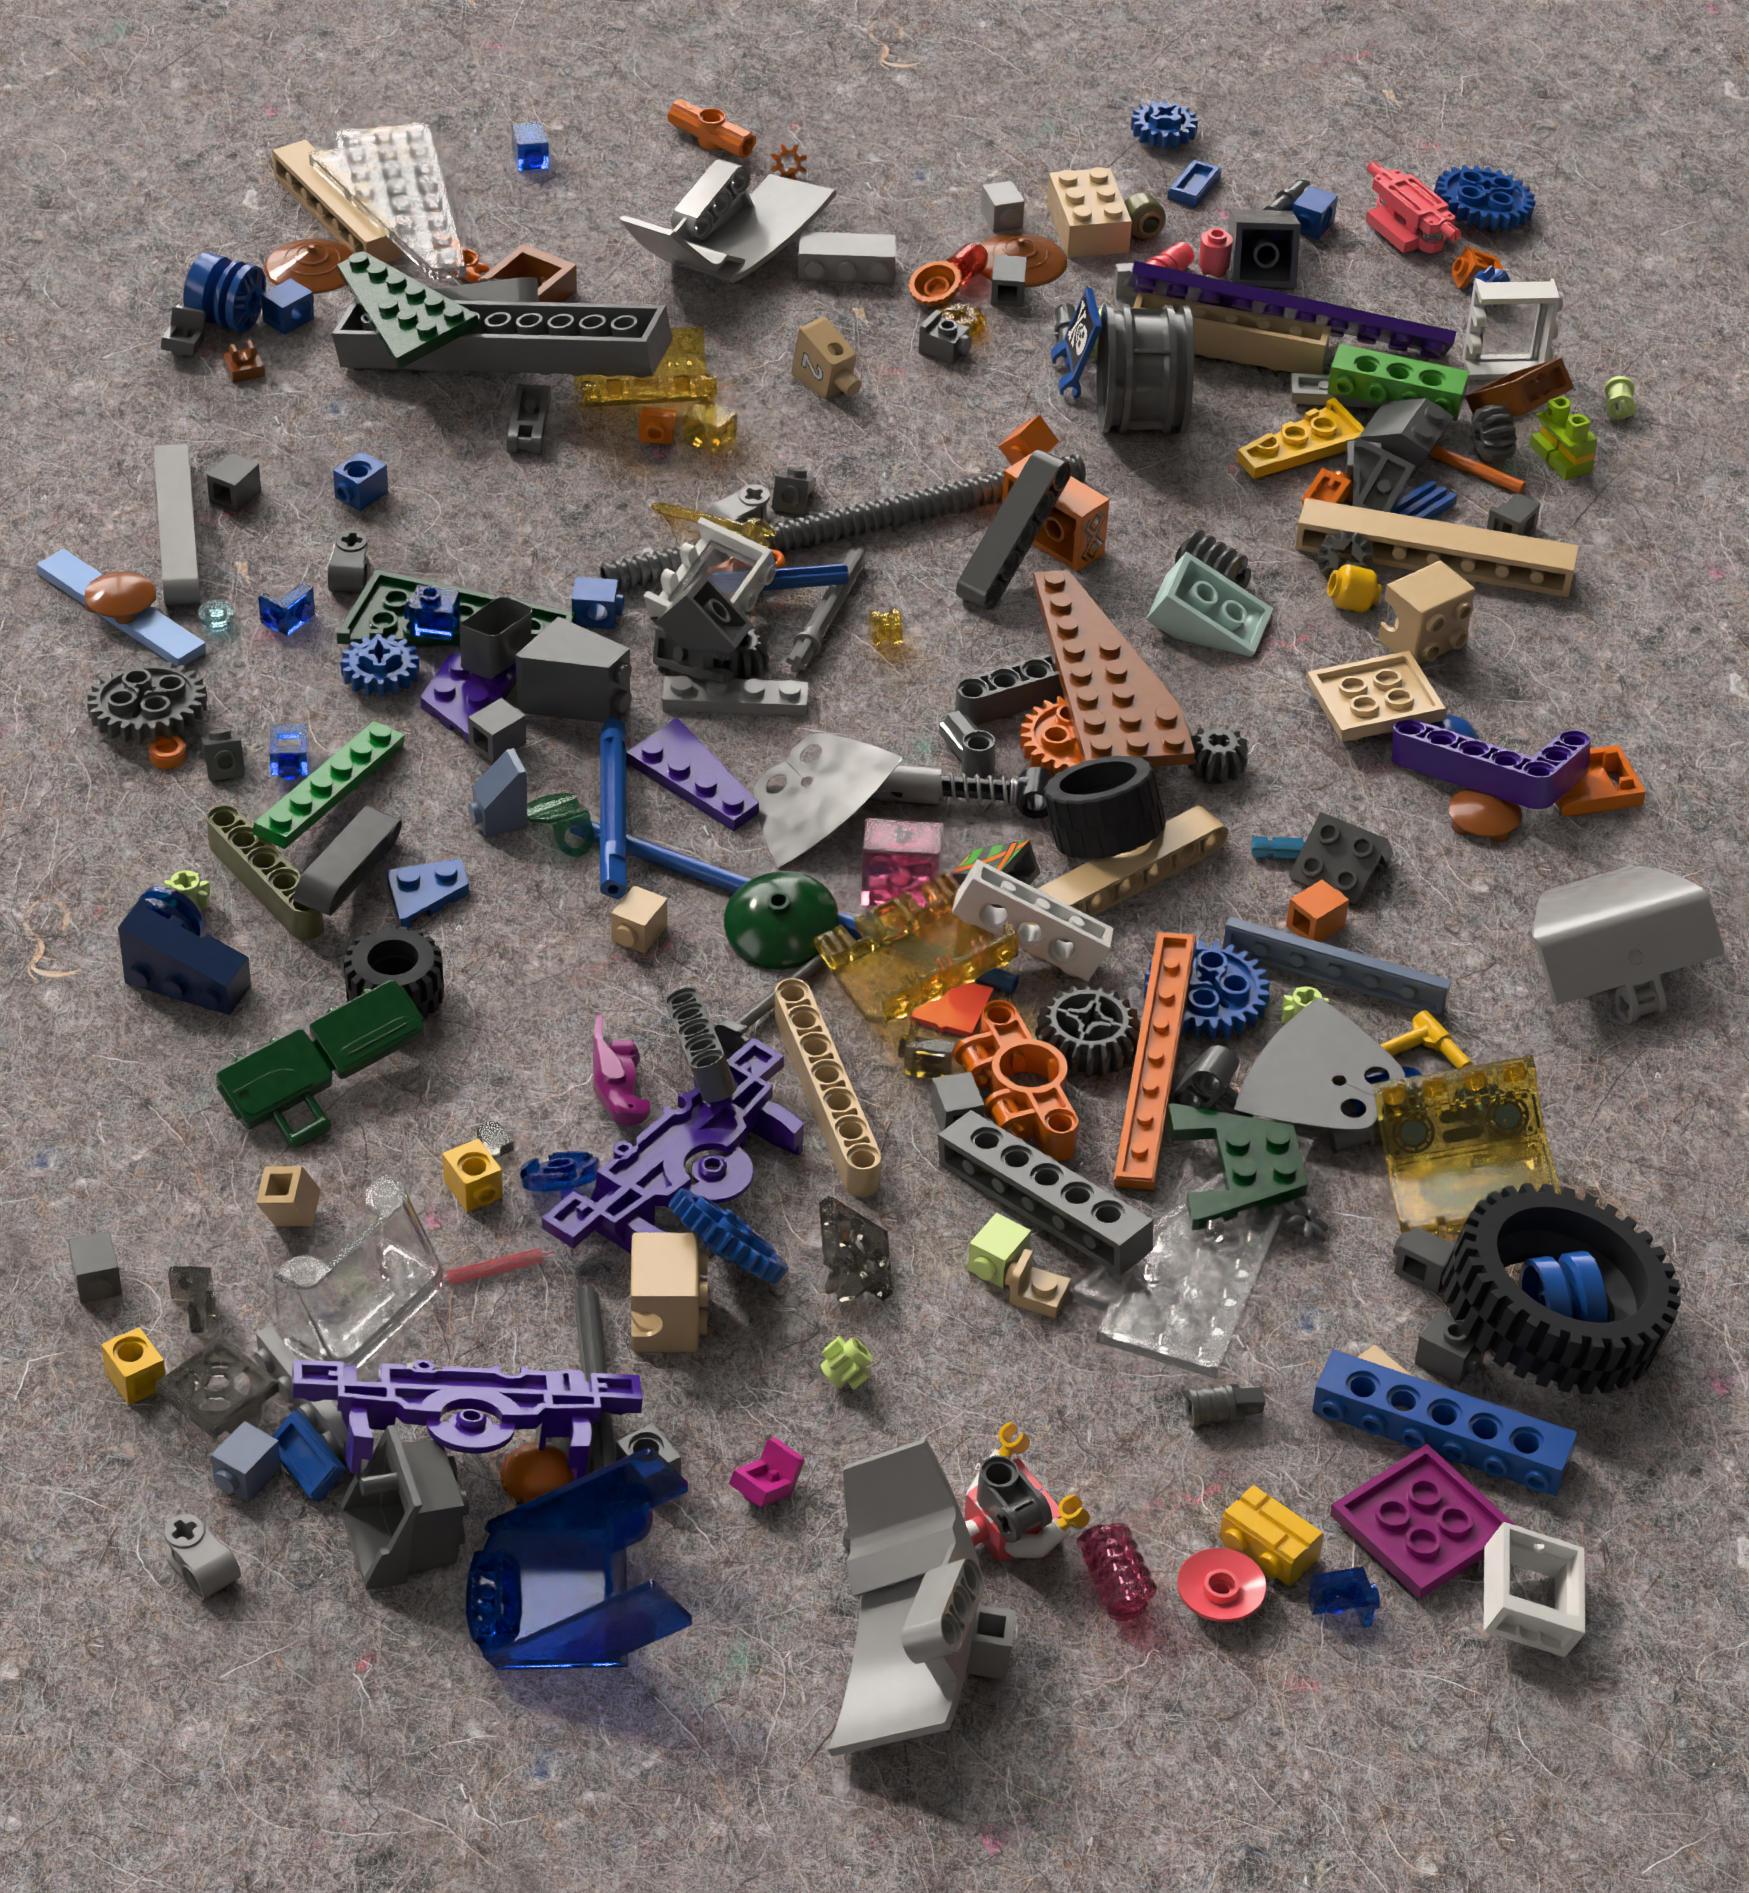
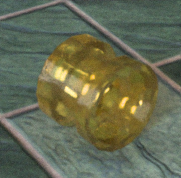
M891 608L886 613L870 610L868 620L872 645H881L883 641H891L893 644L902 643L903 627L899 608Z

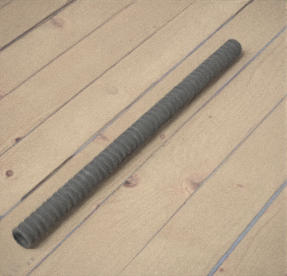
M1072 454L1070 457H1061V459L1071 463V477L1083 483L1086 477V468L1082 458L1078 454ZM1004 470L1002 473L999 471L994 472L993 475L985 474L983 478L976 476L973 480L967 478L963 482L958 480L954 484L937 485L934 489L928 487L924 489V492L919 489L914 494L907 492L904 496L898 494L894 498L889 496L885 500L877 499L874 503L867 501L865 505L858 503L855 507L851 505L846 506L845 510L837 508L835 512L828 510L825 514L821 512L816 513L815 517L807 515L805 519L797 517L795 521L789 519L784 524L780 521L775 523V526L767 524L764 529L758 526L754 531L750 528L746 529L744 533L741 531L735 533L764 547L780 550L784 553L789 548L797 550L799 545L805 548L809 546V543L814 546L819 544V541L822 543H827L829 539L836 541L839 539V536L844 539L848 538L849 534L852 536H857L859 532L866 534L869 532V529L874 532L878 531L879 527L881 529H887L889 525L896 527L899 522L904 525L909 520L913 523L917 522L919 518L926 520L929 516L935 518L938 514L941 516L947 515L948 511L956 513L958 509L965 511L968 507L973 509L978 505L982 507L987 505V503L995 504L997 500L1002 502ZM699 540L695 541L693 546H695ZM676 545L673 547V550L667 547L663 549V552L658 549L653 551L652 555L649 552H645L642 557L639 554L633 555L632 559L624 557L622 562L618 559L612 560L611 564L607 561L603 562L600 567V576L603 579H617L618 590H624L626 585L629 588H633L636 586V583L642 586L646 584V581L654 583L657 578L660 580L661 574L665 569L677 572L682 565L680 557L681 546ZM714 549L699 570L706 571L708 566L711 568L730 560L732 557Z

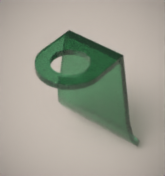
M557 793L546 795L527 804L528 821L552 823L556 843L564 854L578 857L586 854L591 849L595 835L589 809L579 803L575 794ZM572 826H579L585 832V841L578 848H571L565 841L566 831Z

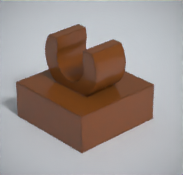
M251 340L247 341V349L237 351L235 344H230L229 352L223 353L224 366L233 383L265 377L264 364Z

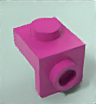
M774 1437L767 1440L760 1460L734 1469L729 1485L742 1493L748 1502L763 1507L792 1495L805 1460L800 1454Z

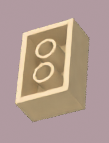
M1095 167L1089 170H1062L1061 172L1049 173L1047 207L1067 258L1129 253L1132 220L1111 169Z

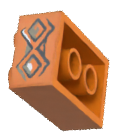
M1031 454L1004 470L1002 504ZM1070 476L1067 485L1032 545L1078 572L1105 554L1110 499Z

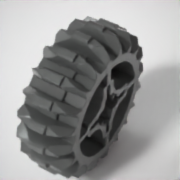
M1087 984L1084 990H1078L1071 986L1068 993L1058 990L1054 998H1047L1044 1007L1040 1008V1012L1037 1015L1035 1036H1037L1036 1040L1047 1042L1060 1050L1073 1076L1078 1072H1085L1090 1078L1093 1072H1099L1105 1077L1109 1069L1119 1072L1123 1064H1130L1133 1055L1136 1054L1141 1026L1137 1010L1131 1008L1128 999L1120 1000L1118 992L1107 994L1103 987L1098 991L1091 990Z

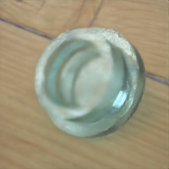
M213 599L200 606L198 618L205 629L219 632L231 625V621L234 618V609L231 604L225 601Z

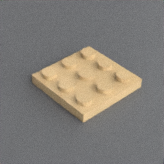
M1410 651L1307 672L1308 685L1341 742L1356 741L1363 737L1382 733H1393V725L1402 720L1413 719L1427 724L1446 720L1445 706Z

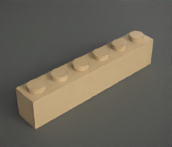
M305 139L272 150L274 177L353 254L365 251L384 263L401 258L403 236L399 227L394 226L385 217L384 213L369 201L366 195H362L353 186L352 182L337 170L334 164L329 163L322 156L318 149H315Z
M1139 292L1133 308L1162 309L1164 305H1172L1174 312H1178L1181 305L1190 306L1194 330V354L1210 359L1218 358L1234 361L1243 365L1250 364L1267 367L1276 371L1283 370L1303 374L1323 373L1327 361L1331 327L1144 292Z

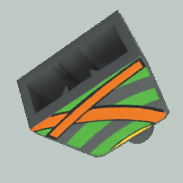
M1030 840L976 848L957 867L946 868L943 872L942 880L947 890H956L957 892L977 859L1028 885L1039 876L1040 870ZM991 904L995 908H1003L1001 905Z

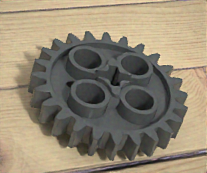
M154 660L150 666H145L140 661L137 664V668L133 669L126 664L124 665L123 672L112 669L110 670L111 678L99 677L100 684H92V692L87 693L88 715L91 718L92 726H98L99 733L109 731L110 739L122 735V741L127 742L134 737L138 744H141L144 738L149 737L153 743H156L158 736L161 735L168 740L172 739L171 732L174 731L184 734V726L195 727V719L204 718L203 711L207 710L208 701L206 685H203L202 677L196 678L194 670L185 672L184 665L172 669V662H167L161 667L158 666L157 660Z

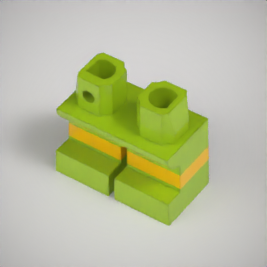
M1565 396L1550 399L1547 410L1536 414V418L1541 422L1540 432L1531 435L1529 446L1543 460L1548 461V464L1564 480H1568L1593 472L1598 438L1589 431L1590 420L1582 414L1573 415L1570 412L1571 402Z

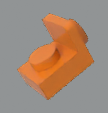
M1467 246L1462 255L1455 260L1451 274L1457 287L1465 290L1480 270L1485 271L1490 265H1493L1494 269H1504L1497 257Z
M1322 468L1302 497V504H1304L1305 498L1342 504L1345 499L1353 502L1352 480L1343 472H1331Z

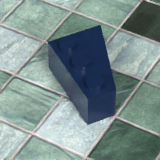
M140 897L118 926L125 983L168 996L172 999L201 1006L208 1010L230 1015L251 986L249 957L206 933L202 938L181 927L184 922L183 920L174 915L168 920L150 910L151 902Z

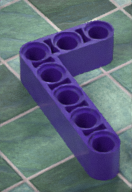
M1409 719L1398 721L1393 725L1392 761L1399 766L1527 808L1545 809L1552 806L1589 772L1591 737L1583 731H1564L1536 755L1530 757L1421 721Z

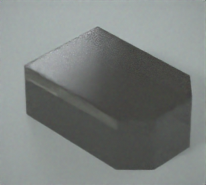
M488 1121L479 1125L477 1139L479 1138L494 1159L514 1151L513 1140L498 1122Z

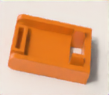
M1620 745L1590 749L1589 772L1555 803L1559 807L1561 814L1564 817L1642 806L1646 791ZM1617 771L1620 777L1617 790L1607 772Z

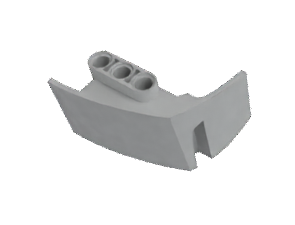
M719 159L712 163L674 210L671 217L673 230L625 215L621 217L620 221L645 249L662 260L682 268L735 283L763 265L792 242L827 207L837 193L834 189L769 174L749 196L746 191L751 179L749 169L745 166Z
M926 1438L847 1464L843 1469L846 1515L850 1535V1553L846 1562L852 1596H861L848 1685L838 1722L827 1749L831 1756L950 1730L956 1713L970 1655L975 1613L984 1593V1578L960 1507Z

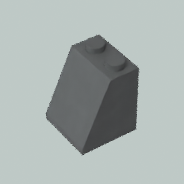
M1229 209L1228 233L1233 238L1230 262L1232 282L1252 287H1297L1301 224L1293 211Z
M557 617L516 654L517 708L526 714L602 723L606 722L608 716L616 718L620 713L625 712L629 708L632 701V694L630 693V675L632 672L630 648L561 617Z

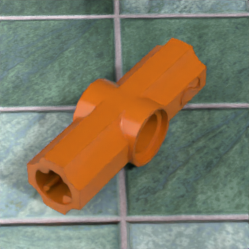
M678 99L673 102L668 112V122L698 137V144L702 148L711 150L721 148L745 159L751 155L752 149L756 145V136L726 121V115L720 109H701L682 99Z

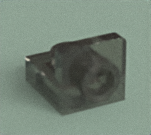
M911 1021L908 1035L901 1034L898 1047V1057L905 1058L904 1075L932 1079L952 1075L955 1042L918 1037L919 1022Z

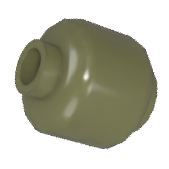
M1136 193L1126 199L1124 203L1132 220L1131 234L1143 240L1151 239L1158 235L1166 222V213L1160 203L1147 193Z

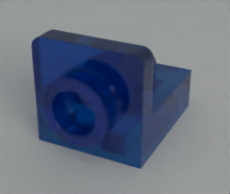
M1363 1566L1312 1575L1307 1600L1312 1615L1323 1613L1338 1614L1347 1609L1355 1608L1362 1628L1372 1626L1375 1610L1380 1608V1596L1376 1584L1369 1583Z

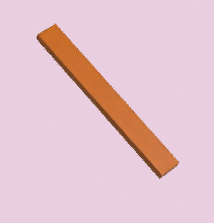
M1157 932L1115 1168L1114 1187L1155 1190L1167 1121L1168 1104L1170 1103L1197 944L1196 935Z

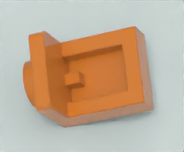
M643 407V411L639 413V442L673 444L677 409Z

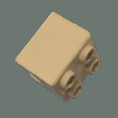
M1442 561L1435 562L1387 584L1385 601L1394 608L1398 619L1392 628L1386 623L1381 622L1379 640L1395 654L1410 651L1418 665L1426 661H1434L1439 655L1452 649H1460L1469 638L1468 627L1470 616L1474 609L1472 604L1475 588Z
M634 1233L632 1235V1351L696 1352L699 1348V1335H707V1310H699V1307H707L708 1282L707 1278H699V1275L708 1274V1250H699V1235L697 1233Z

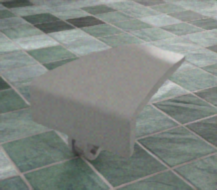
M1645 866L1620 868L1545 890L1537 903L1533 938L1552 1002L1555 1005L1617 987L1615 1005L1620 1018L1628 1024L1636 1022L1639 1016L1649 1013L1659 1015L1666 1010L1667 1001L1659 974L1725 954L1710 899L1706 891L1697 884L1662 869Z

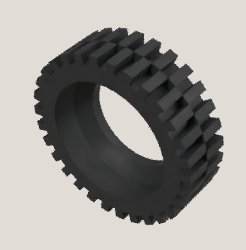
M1532 1183L1521 1184L1519 1191L1513 1185L1503 1187L1500 1194L1496 1190L1489 1193L1485 1201L1481 1199L1474 1209L1471 1210L1445 1264L1444 1271L1446 1272L1442 1278V1286L1447 1287L1444 1293L1446 1303L1453 1304L1450 1313L1454 1321L1464 1320L1460 1330L1466 1337L1473 1335L1479 1337L1475 1347L1482 1353L1490 1349L1496 1352L1493 1362L1502 1368L1507 1362L1517 1366L1513 1374L1522 1379L1525 1378L1528 1372L1537 1375L1535 1383L1537 1385L1547 1388L1552 1380L1557 1382L1558 1391L1570 1393L1573 1385L1576 1384L1580 1394H1592L1595 1386H1597L1602 1394L1611 1392L1615 1384L1619 1389L1627 1387L1632 1379L1636 1382L1652 1364L1677 1317V1310L1681 1304V1296L1677 1295L1680 1290L1679 1280L1672 1279L1676 1272L1673 1264L1662 1263L1667 1254L1661 1246L1650 1247L1653 1237L1646 1230L1641 1233L1634 1231L1637 1222L1631 1217L1627 1216L1624 1220L1615 1217L1618 1209L1610 1204H1607L1604 1210L1595 1206L1597 1198L1586 1194L1584 1199L1580 1200L1575 1198V1190L1567 1187L1563 1188L1561 1194H1556L1553 1185L1543 1183L1538 1192H1536ZM1589 1252L1595 1259L1602 1275L1610 1322L1581 1321L1548 1309L1527 1295L1511 1279L1505 1268L1512 1264L1525 1262L1526 1259L1549 1256L1553 1257L1557 1262L1564 1253Z

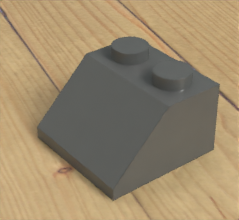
M1427 398L1383 402L1359 438L1367 442L1381 443V449L1415 465V471L1411 476L1413 478L1454 416Z
M706 573L702 574L678 595L656 621L660 625L663 635L668 640L675 642L680 648L724 653L734 651L753 627L752 623Z

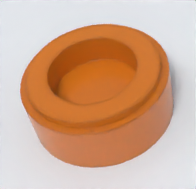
M171 735L172 739L169 740L164 736L158 737L156 743L151 742L149 745L151 763L161 769L179 767L187 758L185 742L180 737Z

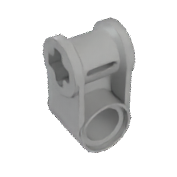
M757 484L745 486L740 491L713 503L708 508L705 519L732 532L741 531L744 533L746 529L750 528L754 531L758 526L764 529L765 525L771 522L770 513L767 511V503L770 500L769 490Z
M179 1514L167 1522L164 1528L165 1540L169 1545L167 1561L198 1600H205L241 1577V1570L234 1555L224 1544L217 1540L202 1523L201 1519L191 1514Z

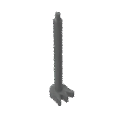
M826 951L822 955H816L788 979L796 978L804 982L826 965V961L831 957V953ZM775 989L736 1021L723 1019L714 1027L724 1050L734 1054L751 1040L743 1034L749 1030L751 1025L775 1007Z

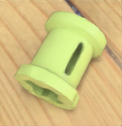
M1625 376L1613 377L1605 384V395L1608 398L1606 410L1614 419L1622 420L1630 417L1636 410V402L1632 397L1635 391L1634 383ZM1615 403H1618V410H1616Z

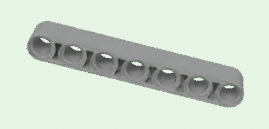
M188 443L153 445L165 606L201 603Z

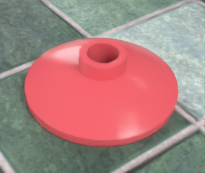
M1210 1548L1193 1554L1182 1564L1178 1573L1177 1588L1184 1604L1198 1616L1216 1622H1235L1251 1616L1260 1608L1266 1594V1580L1260 1567L1245 1554L1227 1548Z

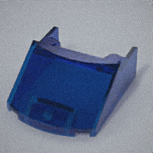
M646 1447L488 1520L484 1530L490 1535L483 1550L475 1551L468 1573L465 1600L467 1624L471 1638L479 1646L483 1654L482 1657L496 1670L628 1667V1653L692 1625V1615L655 1580L647 1581L627 1590V1547L642 1541L649 1534L653 1523L654 1507L688 1492V1482L652 1447Z

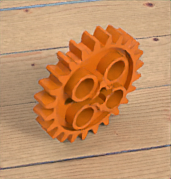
M1060 696L1057 697L1056 704L1045 700L1043 709L1034 706L1032 715H1025V723L1021 724L1020 749H1023V758L1030 759V767L1041 766V768L1054 773V776L1066 770V768L1082 762L1065 700Z

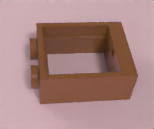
M524 243L480 278L489 280L493 278L500 280L521 277L537 278V283L540 285L538 288L539 302L564 303L577 292L576 264Z
M1561 357L1511 372L1466 395L1465 398L1472 415H1474L1476 409L1483 408V406L1502 405L1507 407L1510 415L1514 417L1530 412L1547 403L1550 399H1554L1574 389V386Z

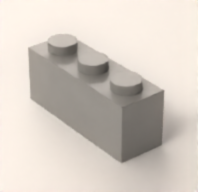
M801 232L799 238L798 280L894 284L896 235Z

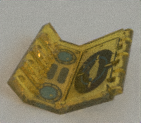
M1533 1055L1372 1084L1384 1157L1401 1233L1410 1232L1414 1226H1417L1439 1236L1438 1226L1442 1225L1446 1226L1447 1234L1461 1232L1471 1210L1474 1209L1481 1199L1485 1201L1487 1195L1495 1190L1500 1194L1503 1187L1513 1185L1519 1191L1521 1184L1532 1183L1536 1192H1538L1542 1183L1551 1184L1554 1186L1555 1193L1561 1194L1544 1127Z

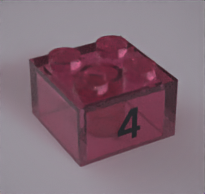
M866 818L861 905L936 910L942 823Z

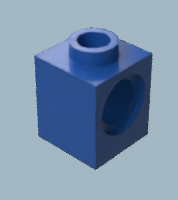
M1309 186L1293 204V213L1301 224L1300 234L1318 240L1335 221L1338 195Z
M291 278L261 294L263 322L284 335L314 319L313 292Z
M363 451L333 470L335 498L359 511L388 493L387 464Z
M588 577L575 578L571 600L572 612H576V625L587 628L615 629L617 615L623 616L624 594H618V580Z

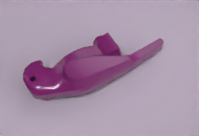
M596 1015L593 1041V1090L599 1101L608 1111L610 1117L618 1125L635 1126L643 1123L650 1114V1102L647 1099L642 1100L635 1096L637 1088L636 1067L640 1063L638 1048L634 1044V1040L612 1039L610 1045L606 1044L603 1040V1015Z

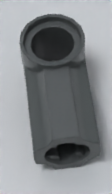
M960 711L947 714L945 720L939 724V734L962 760L963 773L969 778H974L976 774L980 779L991 776L995 769L994 736L989 732L979 730L967 715H962Z

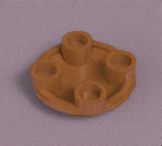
M130 571L107 573L91 581L85 589V608L89 612L114 618L119 624H129L135 621L136 614L144 611L155 602L156 588L151 580L142 574Z
M1469 788L1455 794L1449 802V815L1452 818L1451 827L1453 831L1460 835L1473 834L1479 837H1489L1492 841L1501 843L1510 838V833L1518 827L1522 820L1521 808L1518 804Z

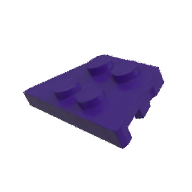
M461 653L450 654L420 697L421 708L432 717L438 718L441 724L450 731L456 728L464 734L465 743L469 745L468 717L500 698L504 700L507 698L516 684V662L490 680L462 669Z

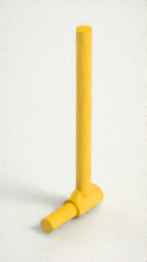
M1427 1010L1419 1012L1413 1018L1412 1030L1380 1044L1391 1056L1423 1044L1425 1047L1434 1048L1436 1051H1441L1462 1074L1468 1072L1473 1066V1062L1452 1041V1036ZM1335 1076L1332 1081L1341 1079L1343 1076Z

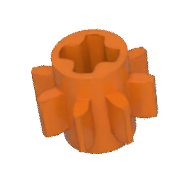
M782 144V152L779 156L771 154V158L777 161V165L772 166L770 170L771 172L779 171L781 173L780 177H791L792 180H797L796 174L798 172L807 173V170L801 166V162L806 161L808 158L807 155L798 156V145H795L792 150H786V147ZM790 156L794 157V164L797 167H790L788 171H784V165L781 160H788Z

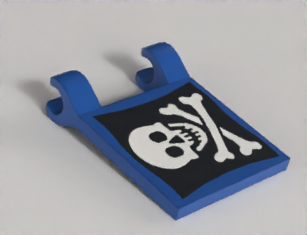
M1089 287L1085 288L1064 339L1054 346L1050 353L1053 364H1056L1058 357L1066 356L1064 359L1065 366H1070L1071 371L1060 379L1058 388L1060 395H1064L1065 389L1073 387L1072 395L1074 398H1078L1081 395L1079 379L1102 329L1093 289Z

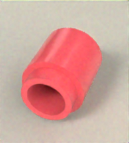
M1212 228L1201 236L1198 264L1203 275L1210 274L1219 278L1224 276L1230 267L1233 238L1221 228Z

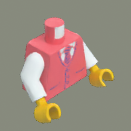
M1012 1422L1006 1423L1001 1427L998 1435L999 1441L1003 1446L1000 1450L994 1449L989 1457L1002 1455L1010 1458L1013 1453L1020 1454L1025 1452L1030 1445L1028 1435L1022 1432L1015 1442L1010 1443L1018 1427ZM1017 1458L1013 1461L1017 1464L1018 1468L1047 1499L1051 1507L1053 1520L1047 1526L1037 1525L1022 1533L1020 1540L1011 1543L1003 1537L997 1525L977 1502L978 1472L966 1493L964 1518L973 1545L976 1546L982 1543L995 1560L1043 1558L1069 1534L1068 1528L1070 1526L1083 1528L1089 1523L1090 1515L1081 1507L1083 1502L1076 1495L1064 1497L1058 1506L1023 1462Z

